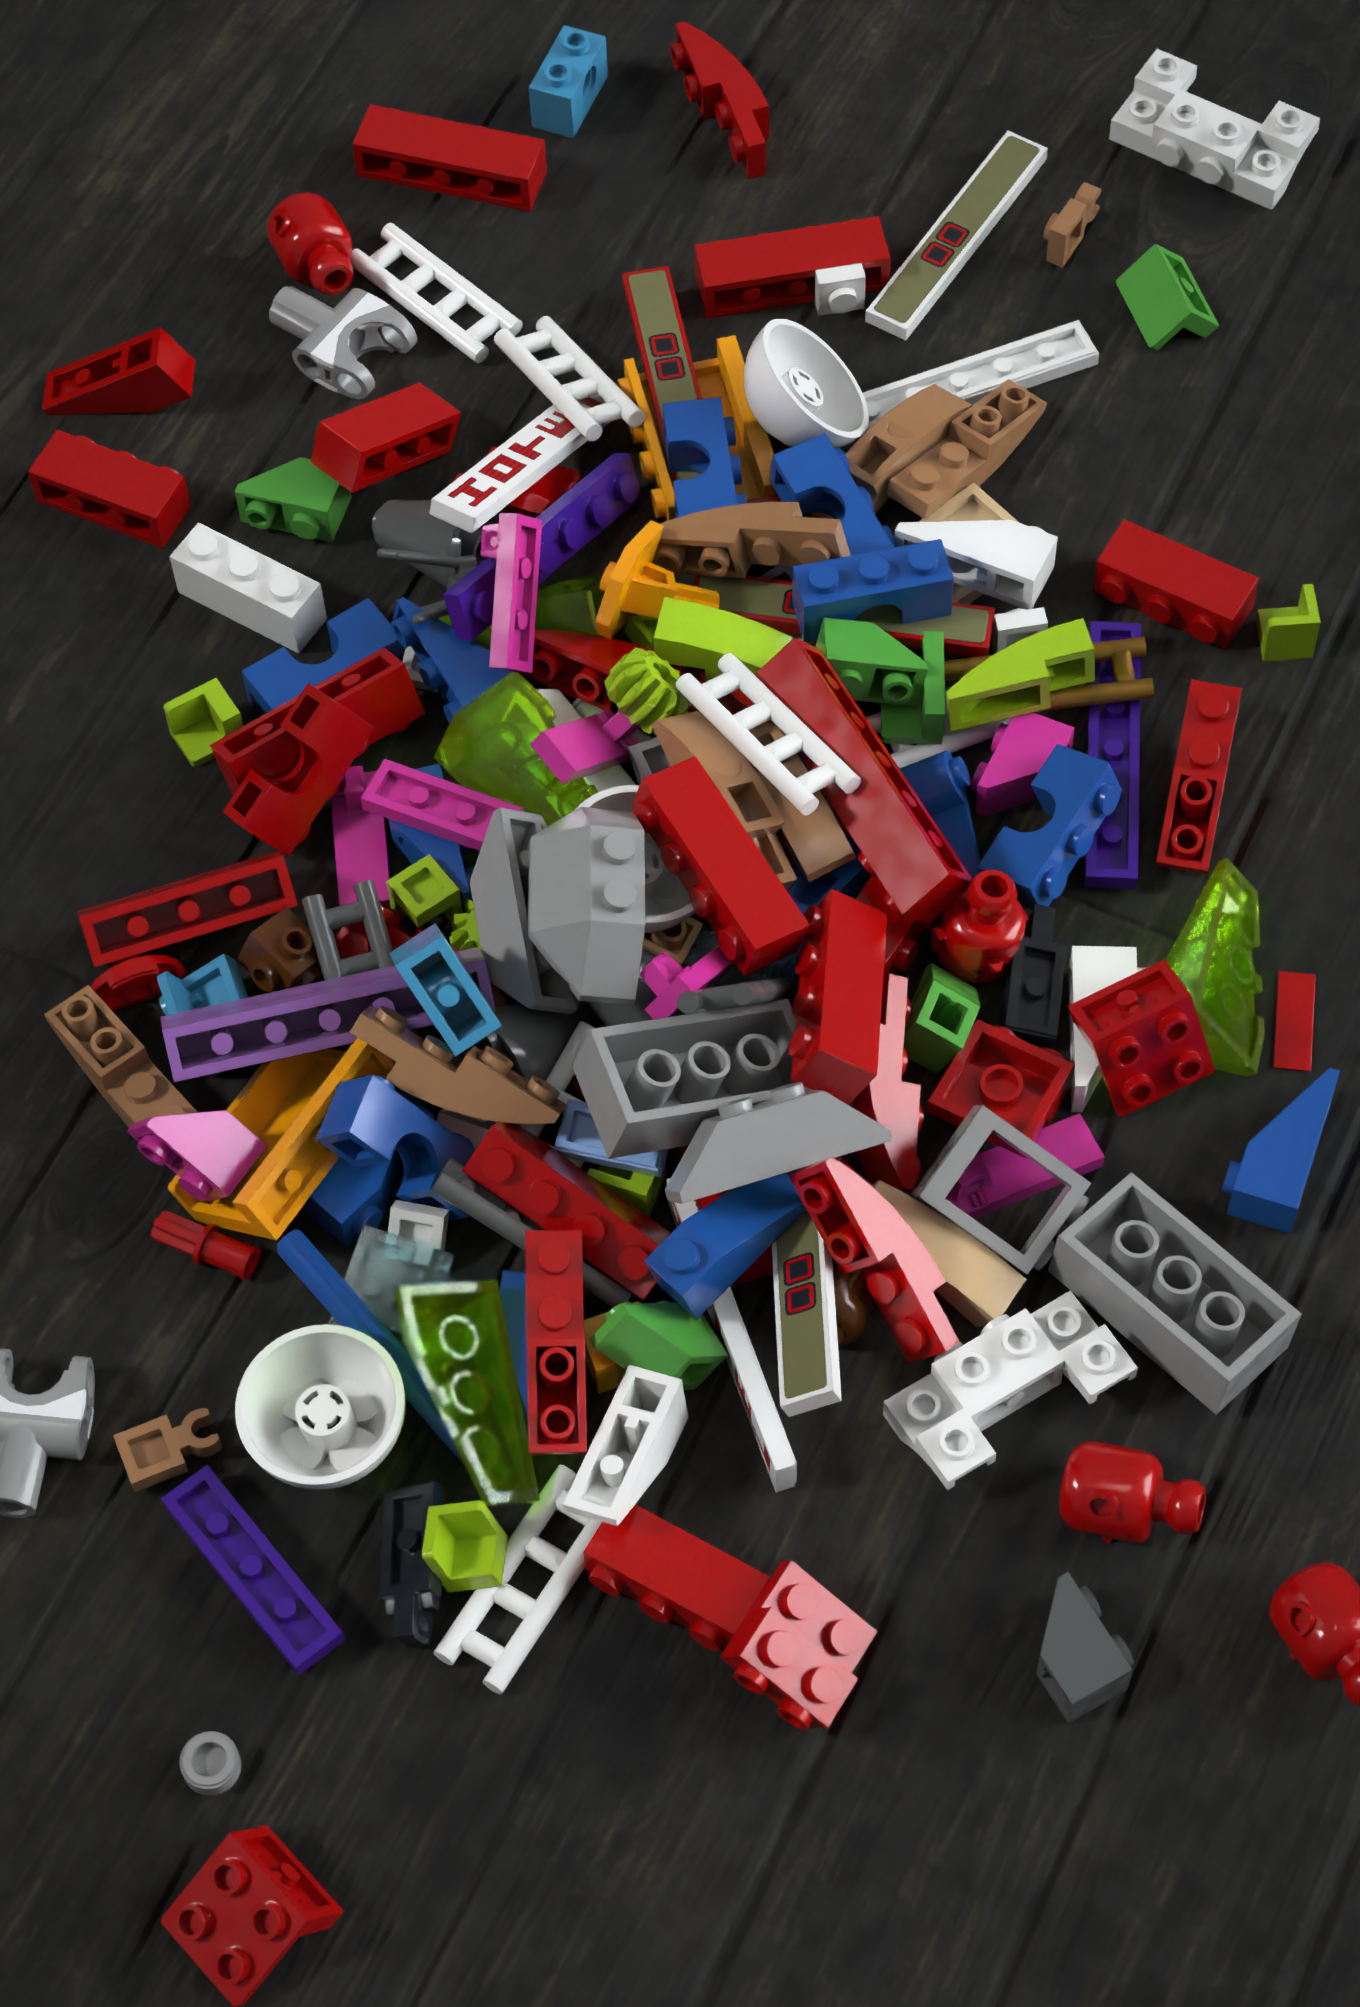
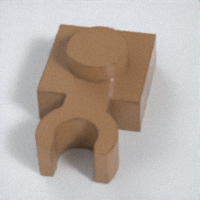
M1084 182L1075 198L1069 199L1060 214L1053 213L1043 235V238L1048 241L1047 262L1062 268L1083 239L1085 226L1095 218L1099 211V205L1094 203L1101 194V188Z
M200 1408L190 1412L183 1419L182 1424L174 1428L171 1427L166 1414L113 1435L134 1492L188 1472L183 1458L185 1456L193 1454L199 1457H208L222 1449L217 1433L206 1438H197L195 1436L198 1429L213 1423L208 1408Z

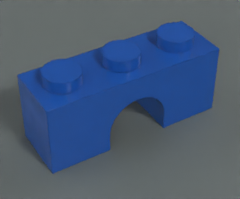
M721 397L663 403V428L669 473L691 471L701 474L692 479L673 481L676 518L717 507L745 504V493L736 494L734 486L742 484L739 455H730L728 447L736 446L733 416L724 417Z
M825 433L772 455L769 482L781 502H799L802 515L820 512L834 519H840L851 555L897 547V542L891 529L887 525L881 526L876 518L873 502L868 491L863 486L858 488L851 477L850 465L845 453L840 448L834 449Z
M942 539L793 566L792 603L803 642L816 641L818 639L823 617L855 620L861 612L877 605L888 604L896 606L902 624L949 616L952 610L954 578Z
M369 598L327 621L331 649L334 653L329 660L319 664H304L294 659L288 650L282 647L242 670L248 701L260 716L300 695L308 683L316 686L383 647L403 662V646L396 638L389 621Z
M1056 744L1031 783V787L1044 812L1053 815L1052 819L1044 827L1033 832H1019L1004 826L977 867L979 872L998 870L1011 877L1016 885L1017 900L1022 907L1032 911L1034 904L1049 906L1053 899L1061 895L1069 873L1078 859L1089 851L1094 834L1106 815H1110L1115 810L1119 802L1120 793L1122 792L1109 762L1060 744Z
M367 1075L339 1083L316 1140L356 1168L390 1161L396 1148L402 1158L404 1168L403 1179L396 1194L398 1198L406 1202L448 1209V1221L469 1217L468 1214L432 1192L431 1189L440 1177L439 1174L450 1157L464 1166L476 1150L473 1148V1143L465 1136L452 1133L434 1120L435 1116L431 1111L409 1102L395 1091V1086L390 1081L382 1077Z

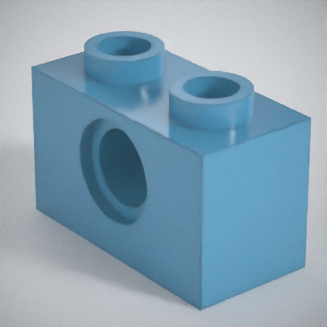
M566 25L562 27L529 86L532 127L574 139L608 77L606 36Z
M436 923L389 953L395 967L455 1056L502 1026L495 1012Z

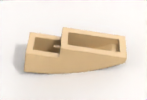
M881 1180L876 1181L872 1187L896 1209L911 1227L946 1282L934 1290L933 1293L937 1292L976 1327L985 1326L996 1317L1003 1315L1027 1279L1000 1256L938 1212Z

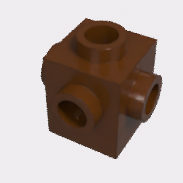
M285 907L252 931L237 958L239 963L251 974L255 984L260 989L269 993L320 982L323 978L310 928L306 927L288 907Z

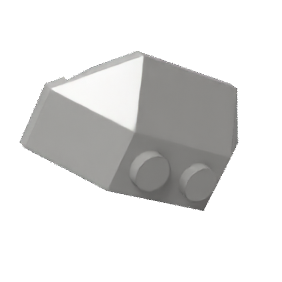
M499 807L493 811L470 879L481 950L486 961L489 981L529 1009L572 1014L577 1011L581 1002L569 989L570 984L553 969L528 937L529 841L531 836L548 826L540 814Z
M580 807L530 838L528 937L553 969L570 984L569 989L579 1001L634 1005L645 932L644 829L633 812Z
M803 1082L770 1090L772 1099L752 1105L750 1097L729 1101L717 1106L719 1115L702 1120L665 1188L667 1201L681 1204L803 1168L830 1157L836 1158L892 1141L890 1129L823 1090H804Z

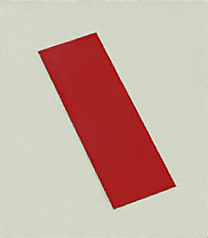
M1278 972L1273 1068L1311 1071L1315 974Z

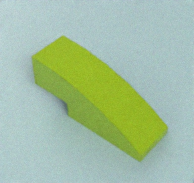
M664 597L654 634V652L662 660H668L669 664L705 669V681H709L723 674L718 668V662L725 654L732 653L755 674L787 645L793 637L760 622L725 610Z
M1081 618L1050 627L1021 639L995 653L965 674L946 692L948 722L951 732L1051 708V691L1095 681L1094 646L1084 619Z

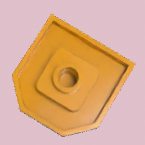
M650 520L625 546L618 562L611 561L603 573L599 589L605 591L595 621L597 634L612 639L633 614L658 619L664 597L699 603L719 609L720 595L713 590L675 582L674 572L652 563L664 526Z

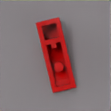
M160 327L48 372L42 410L47 415L155 412L192 397L195 359Z

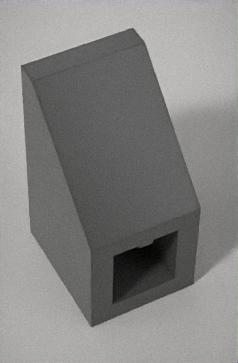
M1069 1572L1058 1577L1036 1674L1067 1723L1072 1722L1126 1691L1133 1671L1131 1666L1134 1664L1132 1654L1124 1640L1116 1633L1110 1636L1100 1621L1099 1617H1101L1102 1613L1093 1593L1085 1585L1078 1587Z

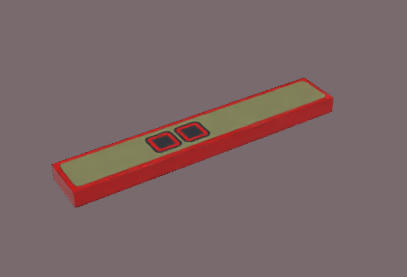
M669 266L622 273V279L669 473L664 439L662 404L699 400L702 397ZM691 471L669 473L673 490V481L692 479L701 475Z
M696 575L695 587L719 593V609L760 622L780 632L801 635L792 603L791 581L752 576L730 578ZM952 602L951 615L902 624L897 607L884 604L864 610L855 618V621L873 622L908 649L921 650L923 631L944 632V653L980 657L988 656L995 608Z

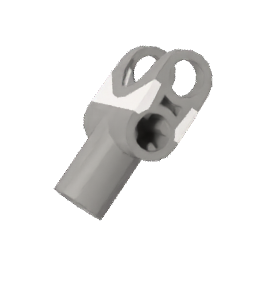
M285 286L274 297L269 310L271 323L303 340L292 352L294 363L299 370L324 387L354 399H364L375 388L372 374L362 363L357 361L360 356L373 350L407 353L417 343L414 328L400 312L380 298L359 288H353L335 308H332L293 286Z
M0 1348V1515L12 1518H27L35 1515L48 1457L71 1460L83 1459L88 1445L94 1412L95 1374L91 1357L74 1356L70 1362L69 1369L64 1370L60 1381L52 1389L41 1394L28 1395L15 1390V1385L12 1384V1351Z

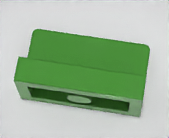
M1154 244L1116 280V284L1147 345L1154 350L1160 349L1182 328L1206 338L1219 327L1184 258L1157 244Z
M923 631L921 656L919 657L927 662L928 670L924 678L917 707L880 703L881 741L883 743L942 744L946 715L944 632Z

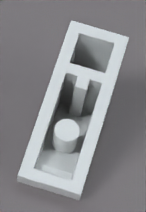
M1013 520L899 522L895 529L897 547L942 539L954 583L1026 610L1033 608L1055 566L1058 537L1046 533L1039 527L1027 526Z
M1072 946L1068 972L1069 1005L1145 969L1137 967L1136 947ZM1069 1012L1070 1062L1075 1064L1071 1086V1112H1083L1102 1074L1093 1050L1074 1024Z
M633 1365L628 1366L562 1504L564 1511L614 1526H618L668 1463L686 1424L688 1411L682 1379Z

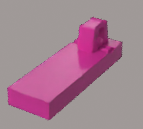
M499 513V523L482 526L480 555L496 559L489 668L514 673H532L542 520L518 513Z
M610 709L600 714H594L544 730L530 743V746L562 785L630 761L628 747L638 744L632 735L640 726L636 723L631 724L629 718L619 712L614 714Z
M387 759L383 760L361 797L363 810L478 851L481 849L493 811L499 807L524 811L523 807Z
M363 766L349 767L339 782L337 792L331 798L339 906L357 902L353 886L362 881L373 880L379 902L391 908L386 881L390 879L385 817L363 810L361 802L363 793L377 771L364 772Z
M719 946L692 967L687 966L685 969L666 952L659 954L639 973L656 995L654 1001L645 1011L652 1019L672 1017L679 1011L677 999L681 993L708 989L726 975L736 963L734 960L727 959Z
M1080 1113L1042 1128L1034 1141L1081 1176L1103 1167L1105 1156ZM998 1146L974 1156L946 1196V1199L973 1219H977L1062 1183L1028 1158H1023Z

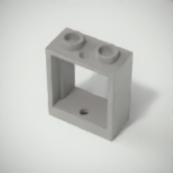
M974 1105L911 1196L972 1235L1000 1256L1017 1272L1028 1275L1032 1268L1039 1271L1049 1261L1056 1245L1052 1239L1063 1223L1071 1225L1084 1211L1089 1202V1198L1084 1193L1091 1185V1182L984 1105ZM991 1132L1065 1185L1020 1252L946 1199L948 1193Z

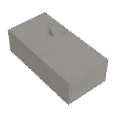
M784 999L590 1029L572 1064V1068L608 1159L688 1146L702 1120L719 1115L718 1105L750 1097L752 1105L772 1099L770 1090L795 1083L791 1081L793 1057L789 1055V1044L795 1033L796 1016L792 1013L789 1000Z
M1132 1172L1058 1236L1048 1268V1272L1216 1415L1288 1348L1302 1313Z

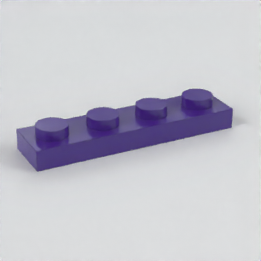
M208 1465L161 1498L166 1511L298 1676L345 1641L341 1629Z

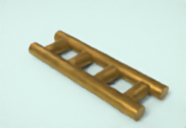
M1136 637L1093 643L1095 663L1111 661L1115 682L1087 686L1080 684L1051 691V708L1041 711L1154 698L1152 678L1135 680L1132 658L1146 657L1145 638ZM992 655L944 661L945 681L961 679L965 674Z

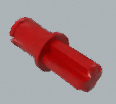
M162 1211L153 1223L151 1237L154 1241L192 1256L193 1262L197 1265L202 1266L206 1262L233 1273L243 1280H248L259 1262L261 1252L259 1247L250 1246L220 1233L218 1226L210 1223L205 1227L170 1211Z

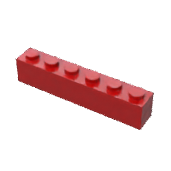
M793 638L754 675L861 778L859 787L850 794H846L835 782L820 789V792L834 808L835 812L833 814L843 833L853 838L861 850L858 853V859L863 867L871 875L879 878L887 892L884 894V899L888 906L901 918L910 917L929 924L967 891L969 881L972 878L821 649ZM803 751L797 753L809 771L818 767Z

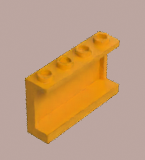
M736 335L718 338L717 358L693 362L702 399L721 397L724 417L733 416L736 446H728L729 454L739 455L742 484L734 485L736 494L745 493L746 500L776 495L777 493L769 482L772 455L774 453L767 432L754 417L746 398L744 389L745 363ZM634 358L625 359V378L617 379V385L645 414V420L639 427L632 428L629 426L633 443H642L644 449L643 452H639L643 478L645 481L653 480L655 489L650 490L653 511L656 519L663 517L665 521L675 519L674 490L668 473L645 374H638Z
M358 1037L347 1051L326 1048L263 1062L226 1109L267 1145L228 1197L212 1201L207 1199L199 1200L180 1186L178 1180L181 1177L177 1174L169 1183L168 1190L198 1223L207 1225L212 1223L220 1228L277 1241L340 1157L316 1140L338 1084L367 1075H375L386 1079L395 1063L390 1057Z

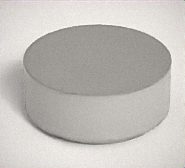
M214 1731L203 1732L191 1738L182 1749L179 1761L180 1770L188 1786L195 1792L202 1795L221 1794L230 1789L237 1781L241 1772V1757L236 1745L228 1736Z

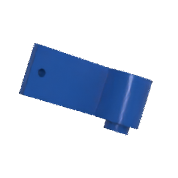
M946 750L900 768L971 878H973L977 873H980L977 867L981 861L965 787L971 785L970 775L965 762L960 756L953 758L951 753Z

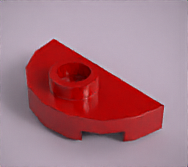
M134 955L117 961L113 967L96 978L90 987L114 1012L162 995L157 976L167 971L180 979H184L188 974L182 963L170 956Z

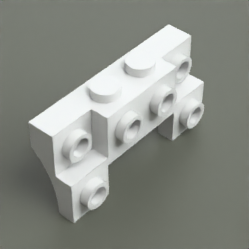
M1156 49L1136 75L1133 92L1111 119L1109 139L1156 159L1167 166H1172L1202 179L1206 183L1218 186L1272 210L1284 194L1303 153L1318 132L1320 118L1278 101L1262 124L1186 92L1196 79L1197 65Z
M1070 1290L1031 1314L1025 1308L1012 1317H1009L1007 1314L1000 1315L990 1321L982 1329L981 1335L964 1345L958 1342L948 1351L938 1354L934 1359V1363H932L929 1375L884 1401L883 1416L900 1440L910 1446L929 1465L945 1488L949 1490L955 1486V1481L984 1463L989 1466L995 1462L996 1452L981 1431L1061 1384L1062 1374L1073 1383L1090 1405L1097 1400L1098 1394L1125 1378L1131 1380L1136 1377L1138 1367L1105 1324L1098 1327Z

